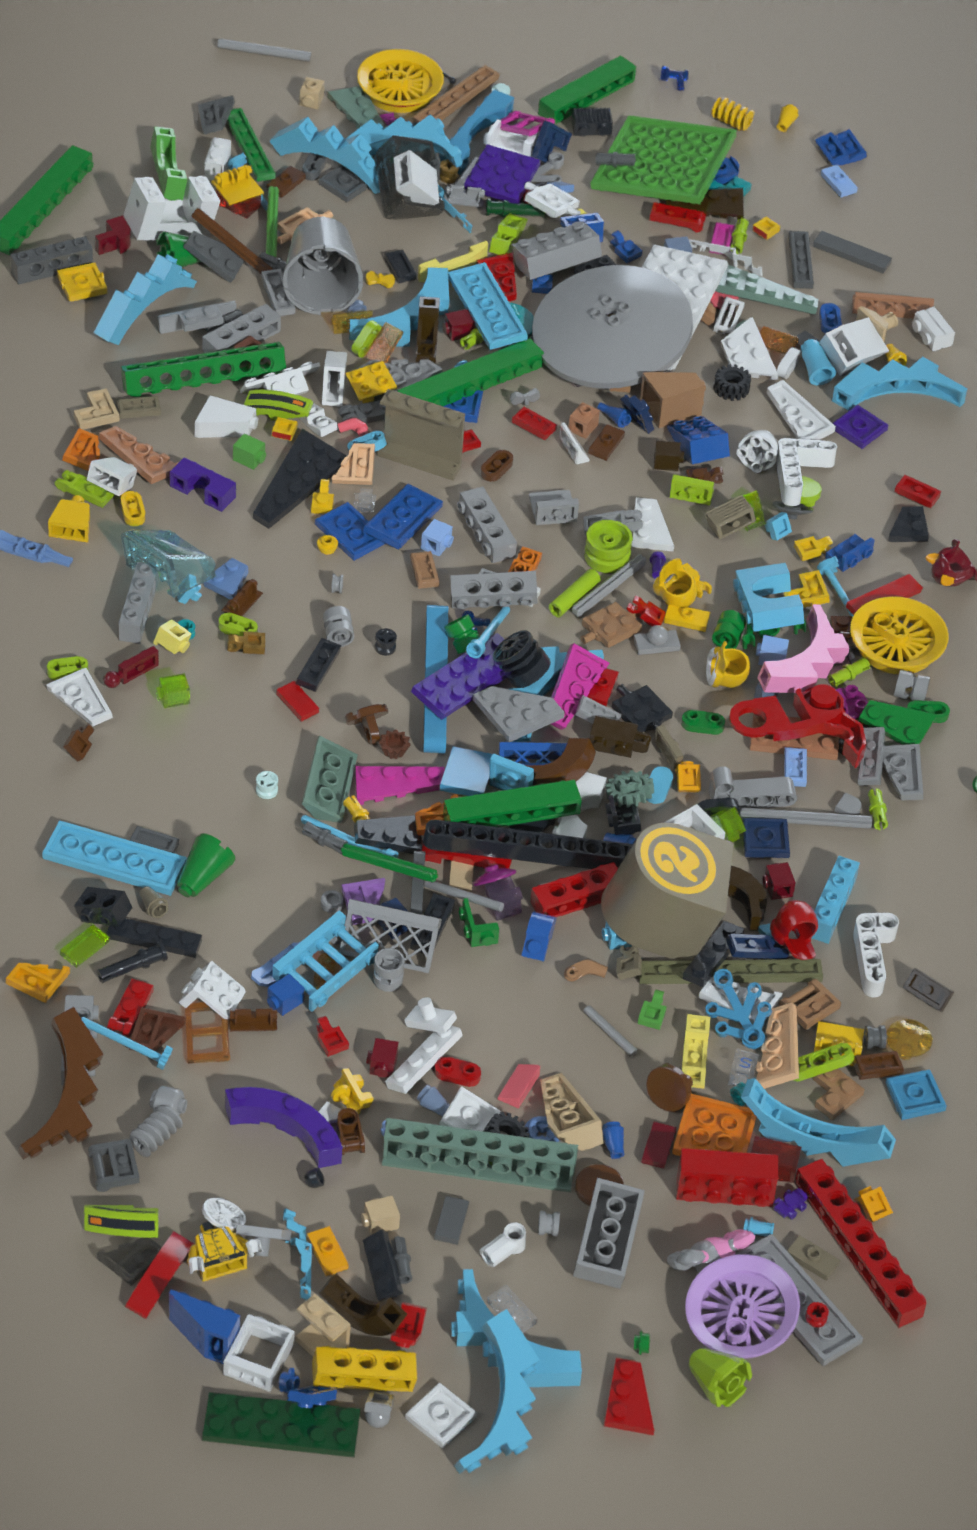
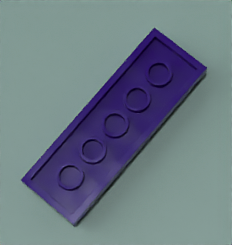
M498 633L494 634L485 643V652L481 657L472 658L466 652L414 685L411 692L443 720L472 701L473 694L495 686L507 678L505 672L493 660V653L504 638Z

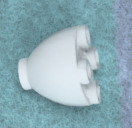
M757 430L744 436L739 443L736 453L745 466L755 473H760L775 464L779 451L777 441L769 431Z

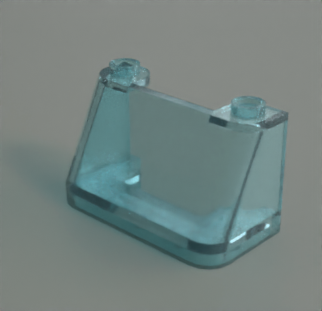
M130 529L121 534L126 565L131 569L136 568L137 562H145L158 571L160 581L168 583L170 589L167 590V593L173 598L216 577L213 558L179 537L175 532L170 530Z

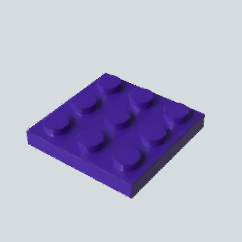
M487 144L467 177L464 189L480 187L481 190H485L486 196L502 201L507 200L509 203H519L526 191L525 184L533 179L540 166V160Z

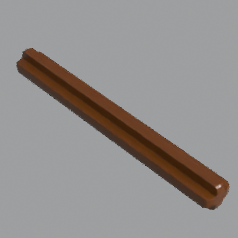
M197 208L192 213L193 219L260 274H262V271L273 270L271 266L200 208Z

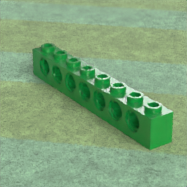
M280 342L125 365L121 366L123 390L127 395L137 397L145 392L160 393L164 389L180 390L184 386L199 387L203 383L219 384L222 380L238 381L241 380V377L257 378L261 374L273 372L277 375L286 369L285 350ZM267 357V362L260 365V360ZM247 360V365L240 368V363ZM227 363V369L220 371L221 365ZM203 367H208L206 373L200 374V370ZM183 370H188L186 376L180 377V373ZM163 373H169L165 380H160ZM149 376L147 382L140 383L142 377Z

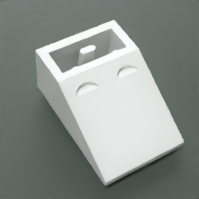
M869 317L842 325L826 333L819 342L839 376L855 369L862 362L867 363L889 352Z

